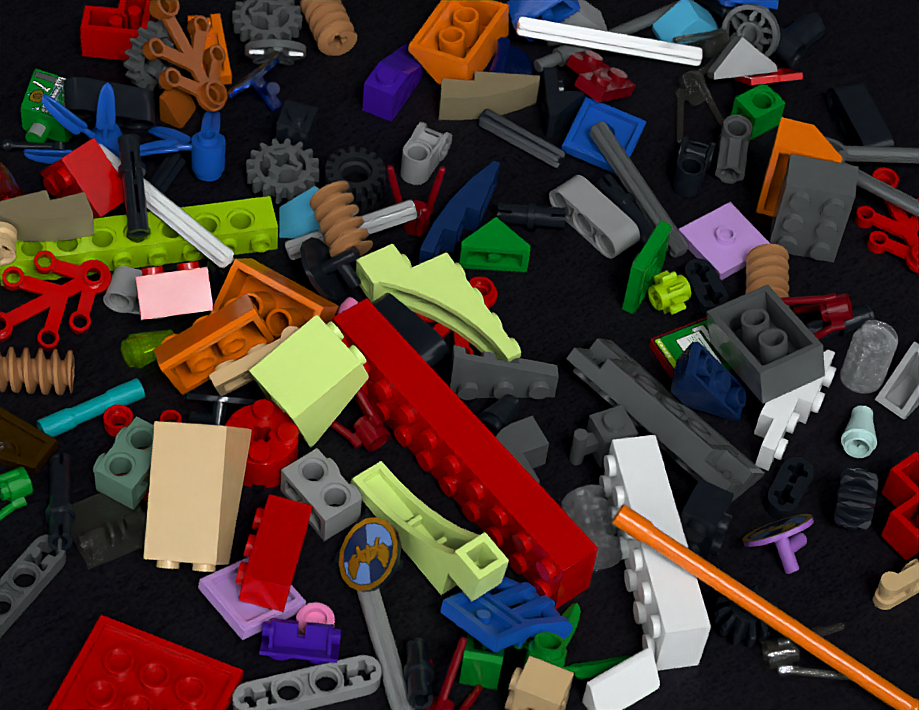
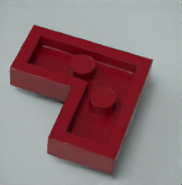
M587 50L571 54L566 65L579 74L574 86L595 101L600 103L631 96L636 85L627 79L628 76L625 72L617 68H611L602 62L603 58L596 52Z

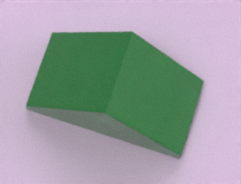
M495 217L461 242L459 264L464 269L527 272L530 245Z
M468 633L459 683L472 686L479 684L483 688L497 690L504 649L494 653Z

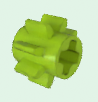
M668 270L653 276L656 284L651 285L648 289V296L653 307L658 311L663 310L665 314L670 312L672 315L685 310L686 305L684 301L689 300L691 297V287L687 279L681 274L676 275L675 271L669 273Z

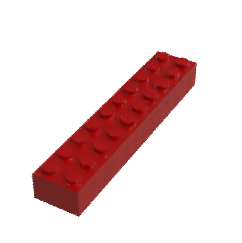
M366 298L332 317V322L345 337L341 341L348 348L352 345L356 346L367 360L363 366L369 378L363 384L362 389L376 414L383 423L385 422L392 429L399 444L403 447H408L416 456L420 467L424 471L430 472L437 479L444 494L456 500L461 506L465 517L470 522H475L508 558L511 568L517 574H522L536 588L537 594L540 596L546 595L554 600L556 609L588 589L598 547L378 309Z

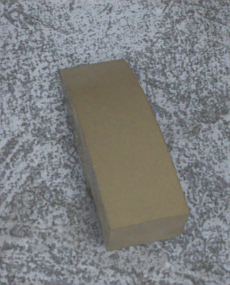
M475 71L474 81L442 78L439 120L479 119L480 114L485 109H490L499 115H503L535 104L540 76Z
M47 190L0 201V221L9 223L16 228L17 240L59 241L94 235L93 212L85 192L50 200Z

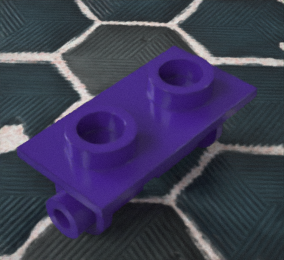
M272 618L271 621L263 622V638L259 655H267L275 660L305 659L318 665L329 662L337 663L341 629L334 628V624L307 622L305 635L298 634L299 621Z

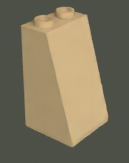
M154 422L144 559L157 560L156 567L179 569L180 562L193 563L192 570L215 572L216 565L229 564L252 429L219 425Z

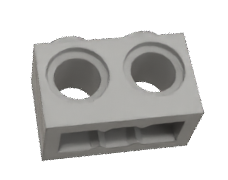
M318 448L281 469L280 490L290 500L313 505L309 524L324 541L359 519L362 503L360 491L353 483H347L340 475L336 463L331 458L326 459ZM331 504H337V505H340V506H338V507H333V506H330V505H331Z

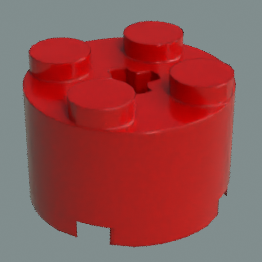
M260 399L254 404L237 410L229 418L225 426L252 429L243 485L252 487V484L264 485V488H273L281 484V469L295 462L298 458L299 430L286 412L284 413L270 400Z

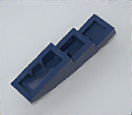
M491 162L472 177L448 202L433 223L420 248L418 265L439 256L441 250L454 253L464 229L473 232L479 229L497 186L499 162Z

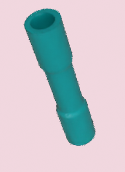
M137 378L107 390L100 396L37 420V428L47 435L55 437L74 429L78 424L104 414L113 405L127 406L145 398L144 389Z

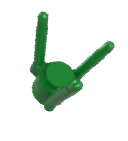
M22 466L0 474V500L10 501L7 506L0 510V520L14 510L26 506L25 497L33 493L29 475Z

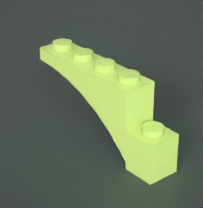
M391 244L356 260V274L361 280L359 286L371 303L385 293H390L411 311L430 318L456 332L474 345L481 353L483 351L496 353V359L508 362L521 357V350L517 341L514 338L508 337L503 330L498 315L489 311L484 304L481 292L476 287L473 288L470 285L462 266L459 263H454L447 252L412 267L408 257L405 254L401 255L394 244Z
M382 461L352 478L351 483L360 491L362 501L376 517L391 522L398 531L401 548L441 595L458 585L472 602L502 583L509 560L485 532L481 535L460 528L437 514L411 493Z

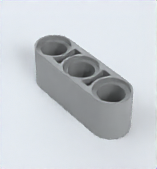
M576 175L550 191L549 200L552 207H566L565 221L607 258L612 259L639 241L640 232L633 220L583 176Z

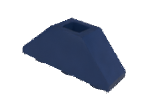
M692 342L677 358L670 392L686 407L729 420L740 421L742 407L745 406L747 400L746 388L700 342Z

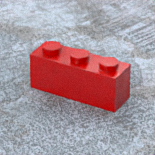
M269 494L265 509L257 508L252 529L258 532L257 535L249 534L244 556L250 558L248 563L240 562L235 584L242 585L239 601L284 612L313 505Z

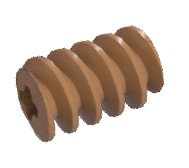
M301 0V11L322 53L337 56L348 52L354 47L357 41V34L354 33V27L343 4H341V0Z
M337 181L319 189L310 199V207L315 211V219L320 223L319 229L325 235L324 241L330 247L329 253L331 257L352 246L357 247L360 256H362L373 246L372 241H363L368 237L369 232L366 228H360L364 220L360 216H355L359 212V208L357 205L350 204L354 200V195L346 192L349 189L347 181Z
M763 244L750 250L746 256L745 294L769 285L780 298L789 297V254L783 246Z
M11 346L6 356H1L0 353V392H4L10 382L14 393H19L23 384H25L27 392L33 394L39 384L43 395L49 394L53 385L57 395L62 396L67 386H69L70 393L72 394L75 373L72 350H68L64 360H60L57 349H53L50 359L45 358L43 348L38 349L35 358H31L28 347H24L20 357H16L14 347Z

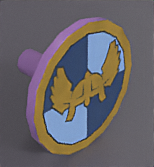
M811 514L795 515L764 525L742 538L744 546H761L775 542L785 573H793L800 569L794 553L807 544L806 536L799 532L814 523Z

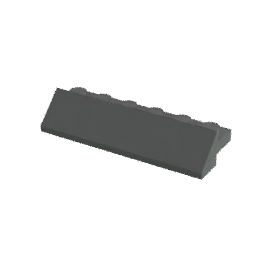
M597 338L590 349L574 347L566 358L575 366L573 372L613 407L623 405L634 426L644 435H656L659 448L697 481L703 479L733 493L732 502L765 474L692 409L686 407L670 390L612 340Z

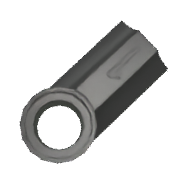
M741 115L728 116L723 123L719 137L715 176L719 177L724 183L734 184L744 179L752 124L746 117Z

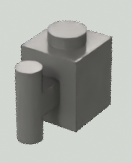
M623 405L590 415L587 430L577 429L574 432L569 455L570 463L580 465L583 462L584 455L592 453L599 467H604V456L609 455L612 440L637 437L638 431Z

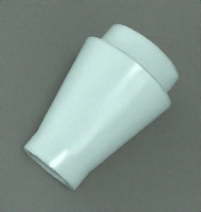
M867 406L853 408L851 418L841 437V443L845 452L855 458L869 456L877 446L873 411Z

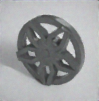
M747 3L734 8L728 13L722 25V40L725 48L734 36L743 37L751 45H756L762 54V43H771L769 49L764 54L767 58L774 53L781 38L776 18L768 8L759 4ZM747 9L754 10L752 14L749 16V18L746 14L740 11ZM761 13V20L757 22L756 16ZM736 16L741 18L744 23L740 24ZM766 19L769 21L771 28L762 27L766 23ZM732 22L734 28L737 29V32H734L733 35L729 37V26ZM764 32L773 35V38H765Z
M263 39L251 41L245 45V56L253 59L255 64H264L278 55L272 62L289 66L294 65V61L306 57V46L291 40Z

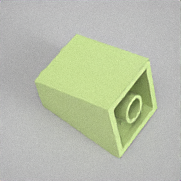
M317 314L249 370L266 399L290 416L298 427L299 436L310 448L320 439L369 378L363 366L367 362L363 354L354 345L348 348L341 341L345 337L332 321L325 324Z

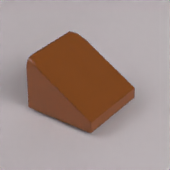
M178 88L164 90L159 97L160 121L177 128H183L196 110L195 102L190 94Z

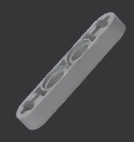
M360 655L338 660L337 663H325L245 682L239 685L233 693V710H307L374 693L379 688L382 675L381 665L371 656ZM364 670L367 675H370V680L364 681L362 676H358V671ZM343 673H346V680H349V686H344ZM330 677L336 681L337 687L332 691L325 692L318 689L315 683L319 678ZM293 686L298 689L300 694L296 699L287 701L280 698L277 692L281 687ZM266 691H271L272 704H268ZM251 696L252 700L256 702V707L249 708V705L244 703L245 697Z

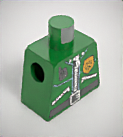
M35 69L21 105L22 128L27 131L25 138L28 142L45 143L47 138L64 143L68 142L74 135L62 126L42 103L43 94H47L63 105V82L67 78Z

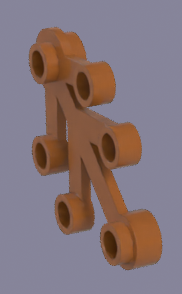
M151 0L149 4L151 15L163 21L178 51L165 45L159 38H152L143 44L142 51L144 56L151 61L162 58L189 71L195 80L193 81L181 76L180 72L175 68H168L159 75L160 85L165 90L178 88L196 96L199 105L208 112H216L222 109L228 97L225 86L220 82L222 63L226 59V53L219 45H213L204 51L206 34L210 30L209 21L202 15L189 20L187 28L192 35L190 45L175 17L180 9L179 1ZM203 58L208 65L207 75L202 67Z

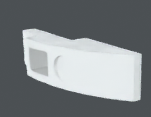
M830 350L823 352L824 377L765 403L754 431L755 435L765 438L755 464L757 467L769 471L774 458L781 460L789 441L784 439L785 433L793 434L798 421L806 424L811 411L818 413L825 393L820 392L822 386L829 388L837 369L831 366L835 352Z

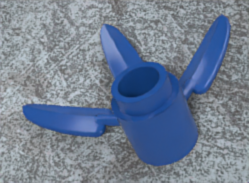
M108 82L101 88L97 104L96 125L92 130L87 128V124L54 98L43 94V105L62 126L75 135L83 132L89 137V140L95 138L98 144L104 145L120 159L117 140L123 134L120 127L115 124V97L113 88ZM24 149L23 153L28 159L36 162L54 164L73 150Z
M206 111L202 119L201 131L193 135L192 138L180 131L167 127L151 128L148 130L149 134L164 140L140 145L141 156L190 150L191 168L195 172V176L202 181H215L219 179L225 170V137L219 133L221 123L219 111Z

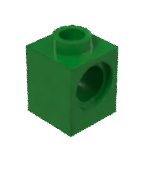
M765 83L737 96L734 100L731 115L744 116L751 122L752 132L749 139L751 140L779 125L785 102L779 94L775 93Z

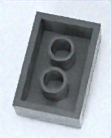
M790 154L771 221L769 243L783 246L788 251V254L834 262L855 200L859 167Z
M765 285L706 311L710 343L762 404L825 376L823 344L769 285Z

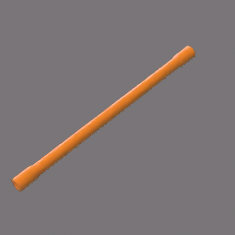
M623 504L615 514L611 522L613 525L639 542L646 543L894 709L919 710V699L906 694L655 527L650 520L627 505Z

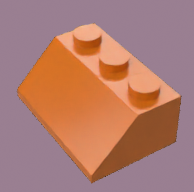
M441 0L408 45V51L440 85L442 78L474 81L475 71L483 72L509 34V5L495 0Z
M781 117L756 209L757 213L773 216L790 154L836 163L842 162V156L815 125Z
M245 258L234 260L213 305L214 310H211L209 316L222 309L230 299L248 294L276 341L281 338V333L286 327L296 326L300 329L316 314L327 324L332 321V317L335 316L339 306L256 260Z
M245 294L242 297L230 299L222 309L212 315L200 317L190 328L180 334L168 336L162 341L160 346L154 348V352L162 372L178 391L185 395V393L210 380L209 374L215 372V368L219 364L227 360L237 361L248 355V351L254 346L261 343L268 345L275 341V338L248 294Z

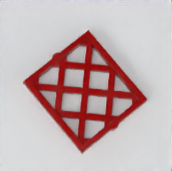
M781 68L777 69V72L735 77V81L757 85L803 79L802 72Z

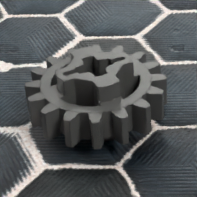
M295 0L237 1L235 3V10L232 12L234 33H240L241 42L248 39L250 42L263 39L292 41V37H299V29H302L301 7L294 6Z
M158 19L157 23L151 20L148 21L146 30L140 27L137 38L131 37L132 49L125 50V54L129 55V59L123 63V66L129 69L125 75L132 80L131 83L151 91L155 87L160 90L163 89L159 83L161 72L168 68H175L179 72L181 71L179 66L162 58L151 61L143 54V44L152 38H159L165 45L178 51L163 21Z
M276 138L272 139L271 146H267L262 142L260 143V152L252 150L251 159L246 162L247 183L252 184V191L254 193L263 191V197H275L276 204H279L282 198H287L289 202L294 199V196H299L306 190L314 187L315 182H319L318 158H313L312 149L303 151L302 142L297 143L295 146L291 145L289 138H286L284 144H279Z

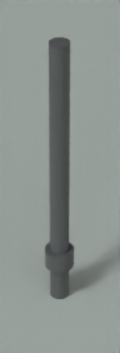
M679 1L607 31L625 35L638 32L652 26ZM565 44L555 48L552 54L535 60L534 68L540 73L543 71V67H554L556 65L562 67L567 64L571 54L595 49Z

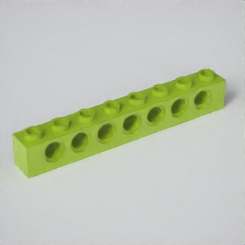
M271 196L181 207L183 211L234 252V255L253 252L261 253L278 249V225ZM149 211L147 214L150 235L144 238H131L128 236L126 214L93 219L94 235L59 241L17 240L15 243V260L10 264L0 266L1 286H4L2 283L3 272L6 268L12 266L20 268L24 275L41 280L65 278V276L53 272L40 274L35 270L34 257L43 250L53 253L55 259L79 266L87 260H99L105 263L110 271H114L120 266L132 268L162 266L164 264L185 261L194 262L200 259H208V257L156 214ZM43 257L38 260V264L42 267H48L51 265V261ZM91 271L87 274V276L93 275L97 272ZM12 273L6 279L9 283H17L20 277Z

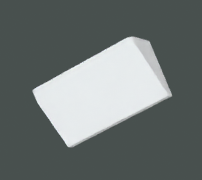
M645 648L588 681L583 697V704L588 710H623L656 691L660 686L653 651L650 648Z

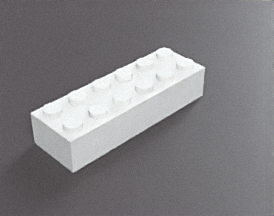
M656 435L614 439L611 443L609 455L604 456L605 473L599 478V486L602 497L608 498L609 507L607 513L609 525L611 528H616L618 535L616 539L618 558L625 561V585L628 592L633 591L634 618L637 624H642L644 631L642 636L643 650L650 648L653 651L657 671L699 665L711 625L697 577L646 543L639 542L611 523L617 511L625 504L650 520L655 527L688 548Z

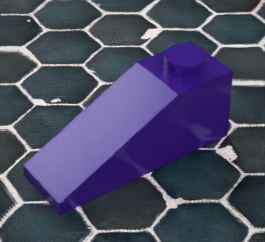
M405 44L380 61L364 83L363 111L392 122L420 82L426 70L408 51V44Z

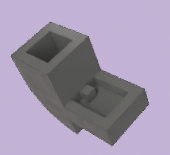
M533 416L507 425L498 433L496 438L540 484V480L532 468L545 464L549 442Z

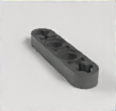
M49 534L38 537L0 578V601L8 602L11 605V609L6 614L0 615V638L66 563V550H62L61 538L58 539V550H55L56 556L47 555L42 560V551L50 553L54 549L48 545ZM22 574H30L36 579L29 587H19L14 583L15 579Z

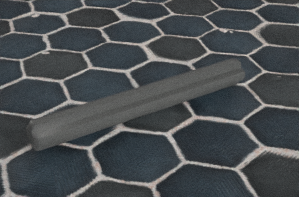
M603 121L594 124L591 127L590 136L627 191L634 197L636 204L654 229L660 220L671 225L672 231L668 243L670 255L674 258L684 255L689 248L687 242L608 125Z

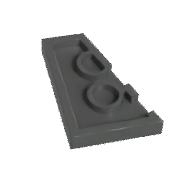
M453 345L448 386L463 400L475 398L501 399L506 394L513 395L516 398L531 397L533 399H544L546 397H555L559 378L558 367L554 364L523 358H516L510 362L496 359V353L483 351L481 356L466 354L465 347Z

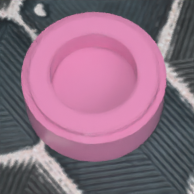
M317 602L301 607L296 616V621H299L298 634L305 635L307 622L334 624L335 617L332 610L325 604Z

